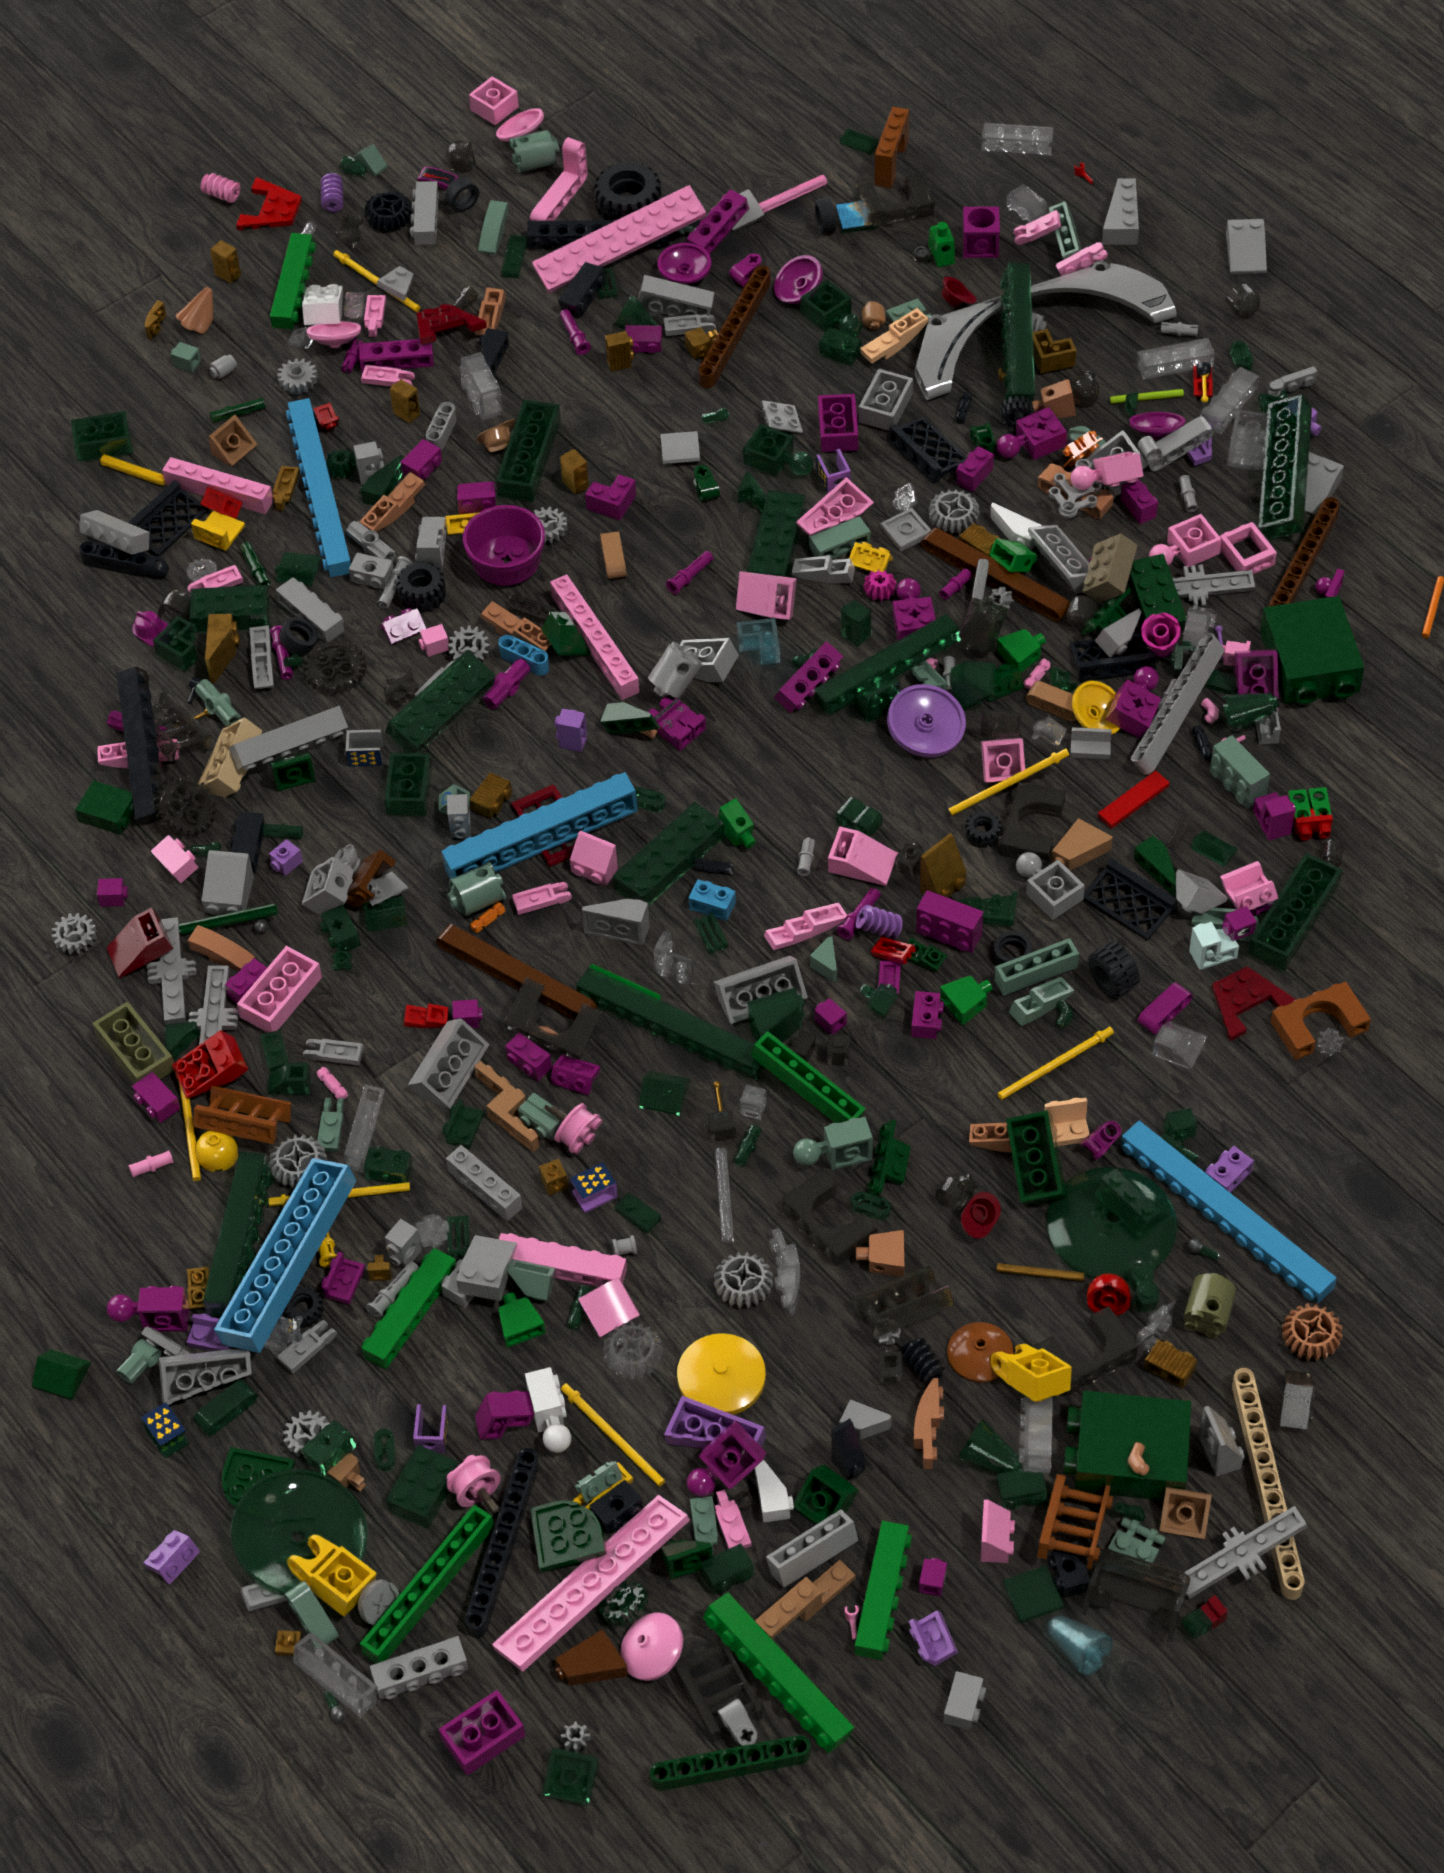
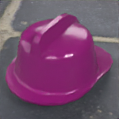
M138 611L136 613L137 617L132 626L133 634L153 647H162L171 642L174 635L173 629L169 624L160 619L155 612L145 611L141 613Z

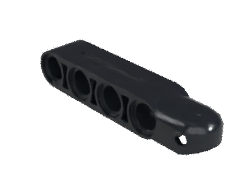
M91 541L83 542L79 546L82 562L89 567L138 577L153 576L163 578L169 572V566L164 559L148 555L144 552L130 554L111 545Z

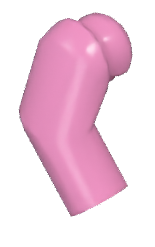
M1208 698L1204 699L1201 706L1208 712L1204 719L1209 724H1213L1219 718V709Z

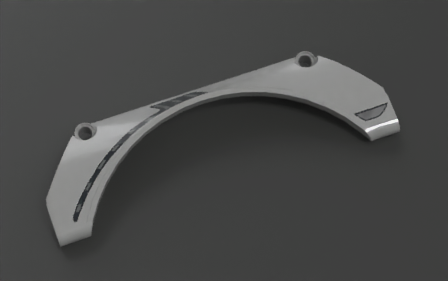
M1096 261L1093 266L942 316L932 315L929 318L917 360L915 377L926 400L951 392L956 362L964 345L974 331L997 311L1028 297L1054 292L1092 294L1124 304L1144 315L1153 323L1175 318L1177 315L1176 308L1163 283L1126 266L1113 263L1108 265L1104 261Z

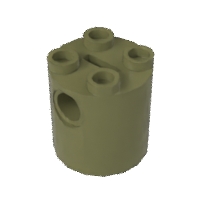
M1216 1273L1196 1276L1184 1314V1327L1190 1331L1205 1333L1209 1338H1217L1219 1334L1226 1331L1237 1290L1235 1285L1230 1280Z

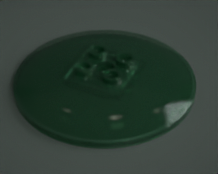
M1101 1167L1084 1171L1065 1182L1067 1198L1054 1200L1050 1203L1047 1216V1230L1055 1252L1070 1268L1076 1272H1082L1084 1276L1092 1279L1101 1274L1108 1273L1116 1274L1125 1281L1143 1277L1154 1271L1166 1260L1176 1240L1177 1218L1169 1197L1154 1181L1132 1170L1118 1167ZM1113 1215L1119 1220L1110 1222L1107 1220V1217Z
M301 1469L276 1472L253 1484L244 1493L235 1508L230 1532L235 1557L244 1572L263 1588L282 1596L301 1583L289 1569L287 1564L288 1558L291 1555L300 1556L308 1560L316 1558L308 1545V1538L311 1535L321 1536L338 1547H344L361 1561L366 1550L368 1538L365 1515L353 1494L341 1483L327 1475ZM300 1533L304 1536V1540L296 1542L293 1540L292 1535Z

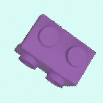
M173 1530L172 1533L165 1537V1540L158 1548L150 1553L143 1563L147 1569L160 1574L166 1583L171 1584L199 1554L200 1550L189 1536Z
M938 1610L919 1621L915 1619L909 1621L912 1627L910 1633L920 1646L918 1652L924 1662L927 1661L936 1666L958 1653L944 1618Z

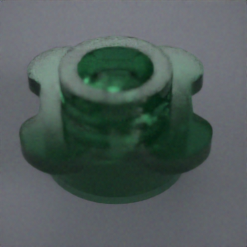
M338 951L332 955L334 964H332L333 970H350L352 968L351 953Z

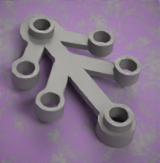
M1079 459L1075 464V468L1078 466L1090 468L1091 464L1086 459ZM1057 473L1054 476V484L1062 487L1068 495V500H1065L1060 494L1061 491L1058 487L1050 488L1049 497L1056 500L1060 505L1059 513L1061 516L1072 518L1077 515L1079 509L1086 506L1089 508L1096 507L1097 497L1094 495H1088L1086 499L1076 503L1075 501L1077 498L1089 493L1099 494L1102 491V484L1099 481H1094L1090 488L1079 490L1069 485L1064 474Z

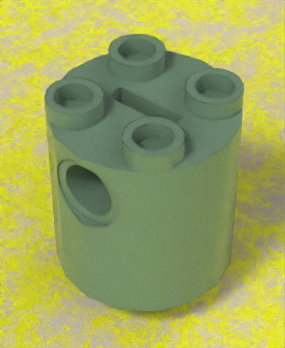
M548 130L509 139L511 149H514L512 160L516 164L518 173L556 164V156L560 152L557 139Z
M488 862L449 879L451 891L447 894V898L453 909L458 910L464 916H469L506 899V894L500 887L503 885L501 876L495 874L491 862Z

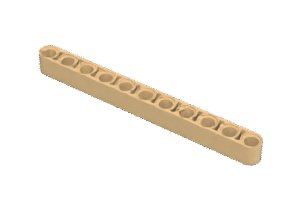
M1240 1368L1234 1374L1232 1389L1264 1522L1267 1523L1287 1511L1254 1374L1250 1369ZM1240 1380H1244V1381H1246L1247 1383H1246V1384H1243V1383H1240L1239 1381H1240ZM1244 1400H1250L1253 1403H1246ZM1248 1420H1255L1258 1423H1251ZM1253 1440H1260L1262 1443H1255ZM1258 1460H1265L1267 1463L1262 1464ZM1263 1480H1269L1272 1483L1266 1484L1263 1482ZM1273 1500L1277 1504H1270L1268 1501ZM1293 1536L1284 1541L1287 1544L1286 1546L1278 1545L1271 1549L1281 1592L1289 1600L1298 1599L1302 1594L1304 1577ZM1288 1562L1292 1564V1566L1287 1567L1284 1566L1283 1563ZM1293 1583L1296 1584L1298 1587L1291 1588L1290 1586H1288V1584Z

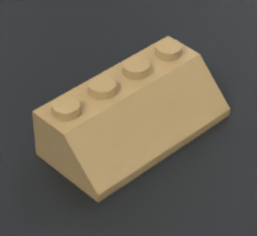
M245 717L223 728L196 790L222 797L232 793L235 794L241 786L240 781L247 771L244 768L237 770L229 748L236 743L261 735L262 730Z

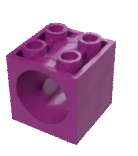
M963 207V258H999V207Z

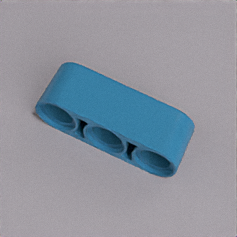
M504 635L499 639V651L502 659L513 664L521 658L530 666L531 673L539 676L548 673L549 660L548 654L545 651L511 635Z

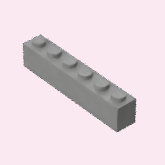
M340 706L236 743L229 750L237 770L244 768L247 771L255 768V764L262 761L263 764L273 761L274 756L280 755V758L290 755L293 749L297 748L298 751L308 748V744L315 742V745L325 742L328 736L332 735V738L339 737L344 734L343 731L348 728Z

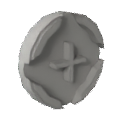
M383 1579L374 1580L367 1584L357 1603L360 1617L366 1623L375 1626L399 1596L396 1586Z

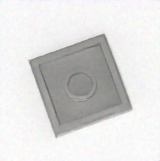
M913 508L880 523V528L900 551L921 542L931 531Z

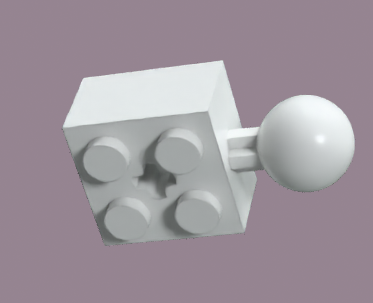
M551 1367L525 1373L527 1391L530 1394L538 1433L544 1431L543 1443L548 1450L556 1453L562 1452L571 1443V1433L564 1426L563 1418L567 1417L563 1394L560 1392L557 1374L553 1375Z

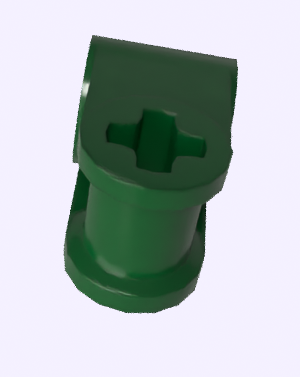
M985 423V425L978 427L970 426V436L976 448L979 446L994 454L995 437L990 424Z
M706 465L696 466L694 469V486L700 501L720 497L719 486L709 467Z

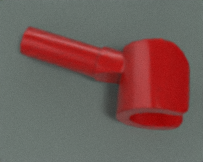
M1080 162V167L1074 165L1076 176L1084 177L1090 184L1094 182L1085 172L1084 163Z

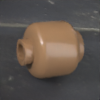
M869 302L862 308V322L865 327L870 330H878L885 324V309L881 304Z

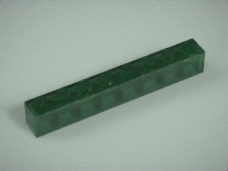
M944 614L815 688L814 691L818 703L828 715L835 713L960 641L961 636L958 626L947 614Z

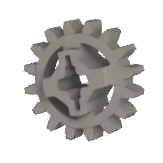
M541 507V511L534 510V514L544 526L545 542L549 540L550 543H553V539L560 540L559 535H565V531H567V518L564 517L563 512L559 513L557 508L552 511L551 507L548 510H545L543 507Z
M468 625L467 630L460 627L461 632L454 631L455 637L449 638L450 642H452L448 644L449 654L454 656L453 660L455 663L459 661L460 666H463L464 663H467L468 668H470L471 663L478 666L477 661L484 662L483 656H489L487 651L490 649V644H488L489 638L484 637V631L479 633L477 626L474 630L471 629L470 625ZM458 642H459V643H460V647L458 648V651H457V644H458ZM480 642H481V643H482V647H481V650L479 651L478 646H480Z
M70 913L67 919L63 916L61 917V923L55 922L56 928H52V939L56 948H61V952L64 953L68 950L69 954H72L76 950L80 954V949L83 948L87 951V945L93 946L92 939L97 938V930L93 920H88L87 915L81 918L80 914L77 913L75 917H72Z
M308 1410L305 1416L300 1412L298 1419L293 1416V1423L286 1424L288 1430L283 1431L285 1436L284 1442L288 1446L291 1453L294 1452L296 1457L303 1454L304 1458L307 1459L311 1453L316 1457V1451L319 1450L323 1453V1446L330 1445L328 1438L333 1437L330 1431L332 1427L325 1416L322 1417L319 1412L313 1415L311 1410Z

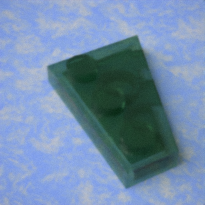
M1011 892L1009 896L995 894L992 895V898L985 899L980 897L955 899L957 902L983 911V923L1014 925L1018 892Z

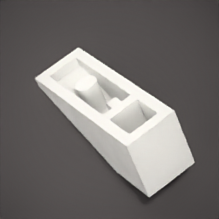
M992 503L990 518L1010 541L1022 543L1032 550L1035 545L1027 530L1029 527L1042 525Z
M763 1460L754 1468L763 1523L790 1519V1510H794L792 1496L787 1495L786 1487Z

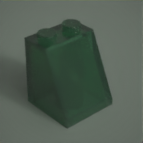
M795 988L747 1002L748 1025L755 1042L768 1031L783 1043L802 1027V1018H805L802 1008L804 1000L801 994H797Z

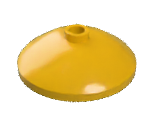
M1087 681L1081 684L1075 690L1072 697L1073 712L1078 722L1084 728L1111 729V735L1116 733L1120 727L1105 720L1116 692L1108 685L1099 681Z

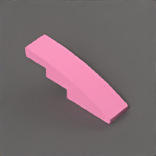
M839 903L806 910L802 917L786 920L783 926L766 930L764 937L772 949L777 950L830 930L843 923L847 914Z

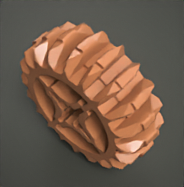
M1308 1303L1305 1305V1308L1299 1305L1296 1311L1292 1309L1289 1316L1285 1317V1323L1282 1326V1337L1286 1340V1347H1291V1354L1298 1352L1299 1358L1303 1355L1306 1356L1307 1361L1311 1357L1318 1361L1320 1356L1326 1359L1328 1354L1333 1355L1335 1353V1349L1339 1348L1340 1341L1342 1340V1325H1339V1317L1333 1318V1311L1327 1313L1326 1306L1319 1309L1317 1303L1314 1307H1310Z

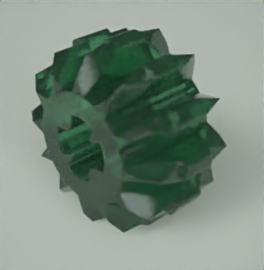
M340 448L339 451L333 450L332 454H328L326 459L328 473L333 475L335 479L341 477L342 480L345 476L350 477L351 474H354L357 468L354 452H350L349 449L343 451Z

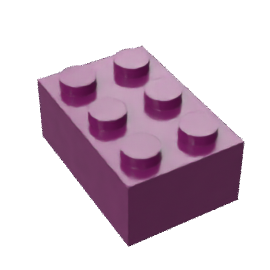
M855 394L819 395L818 416L821 452H832L837 449L841 451L858 450Z
M927 890L917 907L916 932L925 937L934 938L943 944L955 946L961 951L973 953L982 936L983 911Z
M498 1690L439 1728L442 1742L467 1776L525 1737L524 1725Z

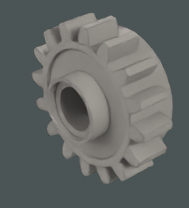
M295 358L294 362L288 360L287 365L282 364V368L278 369L279 374H277L280 387H283L284 391L293 394L309 391L317 383L316 378H318L316 367L311 364V361L305 363V359L298 361L297 358Z

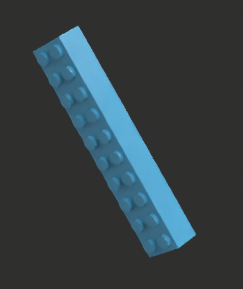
M626 772L616 774L606 781L597 782L592 787L579 790L573 795L560 798L550 805L541 806L529 814L525 813L515 820L506 821L494 829L485 830L480 835L469 837L461 843L448 846L442 850L445 870L449 878L452 879L491 862L494 871L498 872L540 854L544 850H549L577 838L580 831L588 833L637 812L636 791Z
M315 1158L311 1159L214 1329L223 1345L257 1353L261 1352L357 1181L349 1165Z

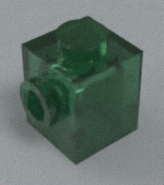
M1191 1108L1166 1113L1163 1130L1165 1134L1169 1135L1171 1142L1177 1140L1184 1141L1196 1136L1197 1123Z

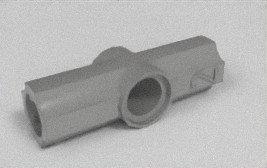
M353 521L349 524V527L346 529L347 535L363 547L365 554L393 562L396 556L395 551L379 539L377 532L368 530L359 521Z

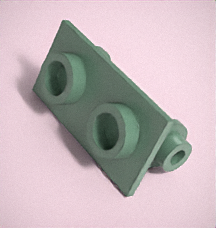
M925 659L922 660L920 666L914 665L911 668L912 675L919 681H923V684L946 689L948 683Z
M616 1461L605 1462L603 1466L594 1471V1476L589 1474L582 1480L577 1481L575 1489L579 1494L582 1493L586 1503L623 1479Z

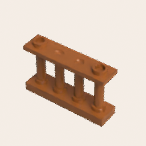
M212 1085L209 1107L196 1105L194 1108L193 1127L274 1144L278 1120L288 1123L291 1121L292 1103ZM218 1108L228 1109L229 1111L219 1110ZM238 1112L246 1113V1114H249V1115L247 1116V1115L238 1114ZM260 1116V1117H265V1118H269V1119H268V1120H265V1119H261V1118H257V1117Z
M1057 1474L1039 1542L1037 1557L1046 1559L1048 1550L1053 1551V1549L1089 1557L1087 1569L1091 1570L1093 1561L1098 1562L1101 1548L1097 1547L1105 1512L1106 1509L1110 1510L1112 1506L1113 1496L1109 1495L1111 1486L1106 1485L1104 1496L1069 1489V1486L1065 1485L1066 1476ZM1067 1497L1101 1505L1100 1512L1095 1513L1065 1506L1061 1499H1066ZM1063 1514L1097 1522L1095 1531L1060 1523V1520H1057V1516H1062ZM1062 1532L1092 1539L1093 1541L1091 1548L1055 1540L1052 1534Z

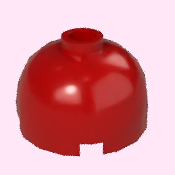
M1110 1273L1101 1274L1089 1284L1087 1304L1094 1313L1105 1316L1104 1312H1113V1316H1118L1125 1313L1129 1308L1131 1293L1129 1285L1122 1277Z

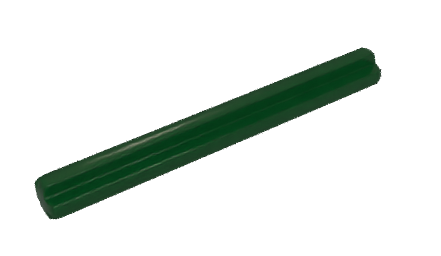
M269 904L181 923L178 925L180 934L184 935L193 933L197 925L212 929L277 915L278 908L276 904Z

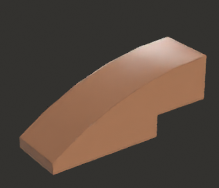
M486 288L479 318L486 321L487 328L497 330L506 299L503 289ZM487 328L475 331V335L484 334Z
M197 925L188 939L190 950L207 955L209 961L229 966V968L240 971L246 963L255 958L253 954L235 942Z

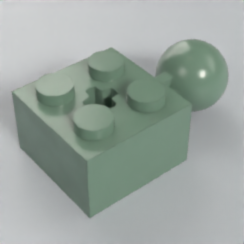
M866 1117L852 1118L846 1122L832 1123L824 1127L823 1142L816 1143L812 1139H801L795 1144L793 1149L795 1160L801 1165L810 1166L818 1161L820 1155L826 1154L831 1170L872 1160L873 1137Z

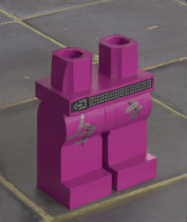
M665 697L659 703V708L662 709L660 712L654 708L648 711L660 726L657 733L679 751L683 750L692 742V739H695L706 730V717L691 711L678 698L671 700Z

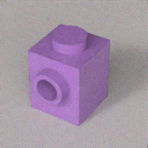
M287 839L269 853L271 867L276 872H281L284 876L303 862L300 849Z

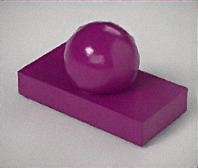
M1337 569L1333 580L1328 577L1320 578L1315 585L1317 593L1325 596V598L1337 596L1343 584L1344 570Z

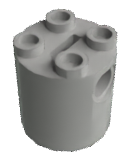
M674 641L668 645L648 676V679L655 685L654 691L663 698L668 697V695L681 698L702 664L698 659V655L690 650L685 652L682 650L683 647Z

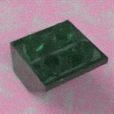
M886 679L854 695V707L866 722L878 719L881 715L888 712L892 700L900 692L899 679Z

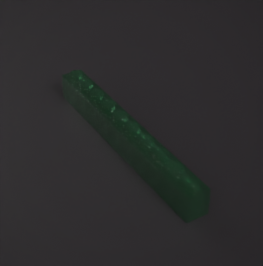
M588 967L576 984L577 992L594 1001L599 1009L614 1013L618 1018L629 1020L637 1027L646 1028L654 1035L663 1036L674 1044L678 1043L691 1052H697L710 1061L714 1060L727 1069L739 1072L746 1078L757 1080L765 1068L751 1057L754 1047L753 1043Z

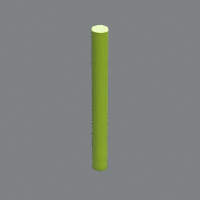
M1183 389L1110 396V404L1184 396Z

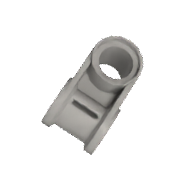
M739 1699L718 1710L721 1720L729 1729L736 1742L743 1746L755 1743L757 1732ZM743 1729L749 1731L747 1733V1739L741 1737L743 1735Z

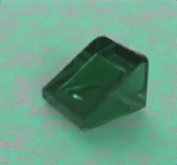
M1139 392L1126 395L1125 409L1130 417L1137 413Z

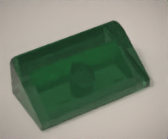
M1206 831L1196 835L1191 845L1192 850L1222 866H1226L1238 851L1236 847Z

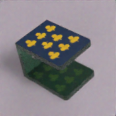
M166 1402L141 1417L145 1431L164 1458L170 1457L189 1445V1441L184 1435V1427Z

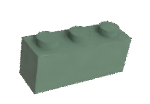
M860 516L809 537L810 550L815 557L830 555L832 559L851 552L855 542L870 544V530Z

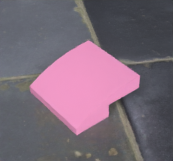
M619 1277L579 1298L599 1337L606 1335L640 1315Z

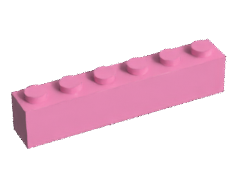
M170 457L162 470L165 485L167 486L175 480L184 491L201 496L204 495L206 488L209 487L243 502L242 508L262 514L267 513L274 501L271 486Z
M501 1233L499 1240L517 1243L513 1259L555 1268L554 1278L600 1287L617 1277L620 1278L622 1284L624 1282L627 1262L625 1258L619 1255L611 1256L595 1250H581L576 1246L567 1247L556 1242H542L536 1238H523L512 1233Z

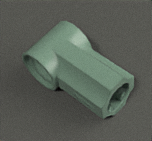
M144 1339L139 1340L134 1345L129 1358L118 1368V1375L127 1383L132 1384L147 1367H152L157 1363L161 1356V1351Z

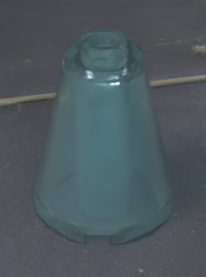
M1063 1615L1053 1617L1048 1623V1634L1080 1673L1091 1675L1104 1664L1101 1660L1104 1655L1109 1656L1113 1646V1639L1108 1634Z

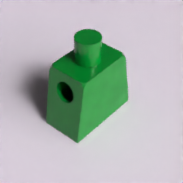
M939 222L936 226L930 227L928 246L938 268L955 264L954 238L947 223Z
M999 538L995 539L989 553L990 557L1010 572H1028L1032 564L1037 561L1036 553L1032 552L1022 543Z
M1023 629L998 638L997 652L1008 664L1020 670L1021 674L1040 659L1041 645L1045 644L1046 640L1041 633L1032 636L1027 630Z
M737 798L719 808L718 828L734 846L743 843L747 849L753 847L757 842L752 836L754 824Z
M967 976L942 985L940 987V999L960 1024L964 1025L987 1006L986 994L992 991V986L988 980L978 984L972 976Z
M508 1293L503 1296L502 1299L505 1305L500 1306L498 1310L507 1348L546 1334L544 1321L528 1298L524 1297L517 1300L514 1293Z

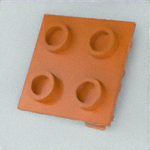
M1088 431L1079 437L1078 440H1074V442L1065 446L1063 453L1065 456H1069L1070 459L1062 468L1064 469L1068 465L1071 468L1075 466L1079 459L1086 458L1099 447L1098 443L1102 440V437L1097 440L1096 432Z

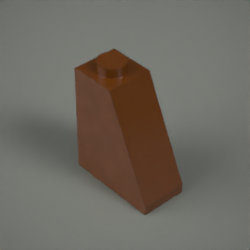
M603 1630L555 1658L556 1668L554 1670L561 1681L565 1679L569 1686L622 1678L628 1675L627 1664Z

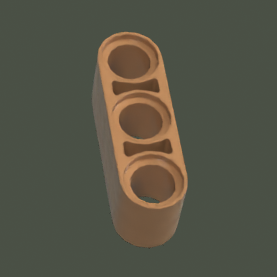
M619 531L600 534L607 579L627 577Z
M1036 681L1025 697L1027 703L1035 708L1067 721L1074 722L1077 719L1072 707L1073 694L1044 682Z

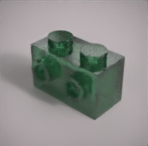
M829 327L819 341V354L852 366L860 355L862 339Z
M369 1147L363 1168L365 1178L367 1180L394 1184L407 1183L413 1165L411 1153L404 1150H388L384 1147Z

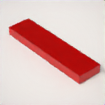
M1154 771L1098 812V818L1112 829L1168 788L1170 782L1157 771Z

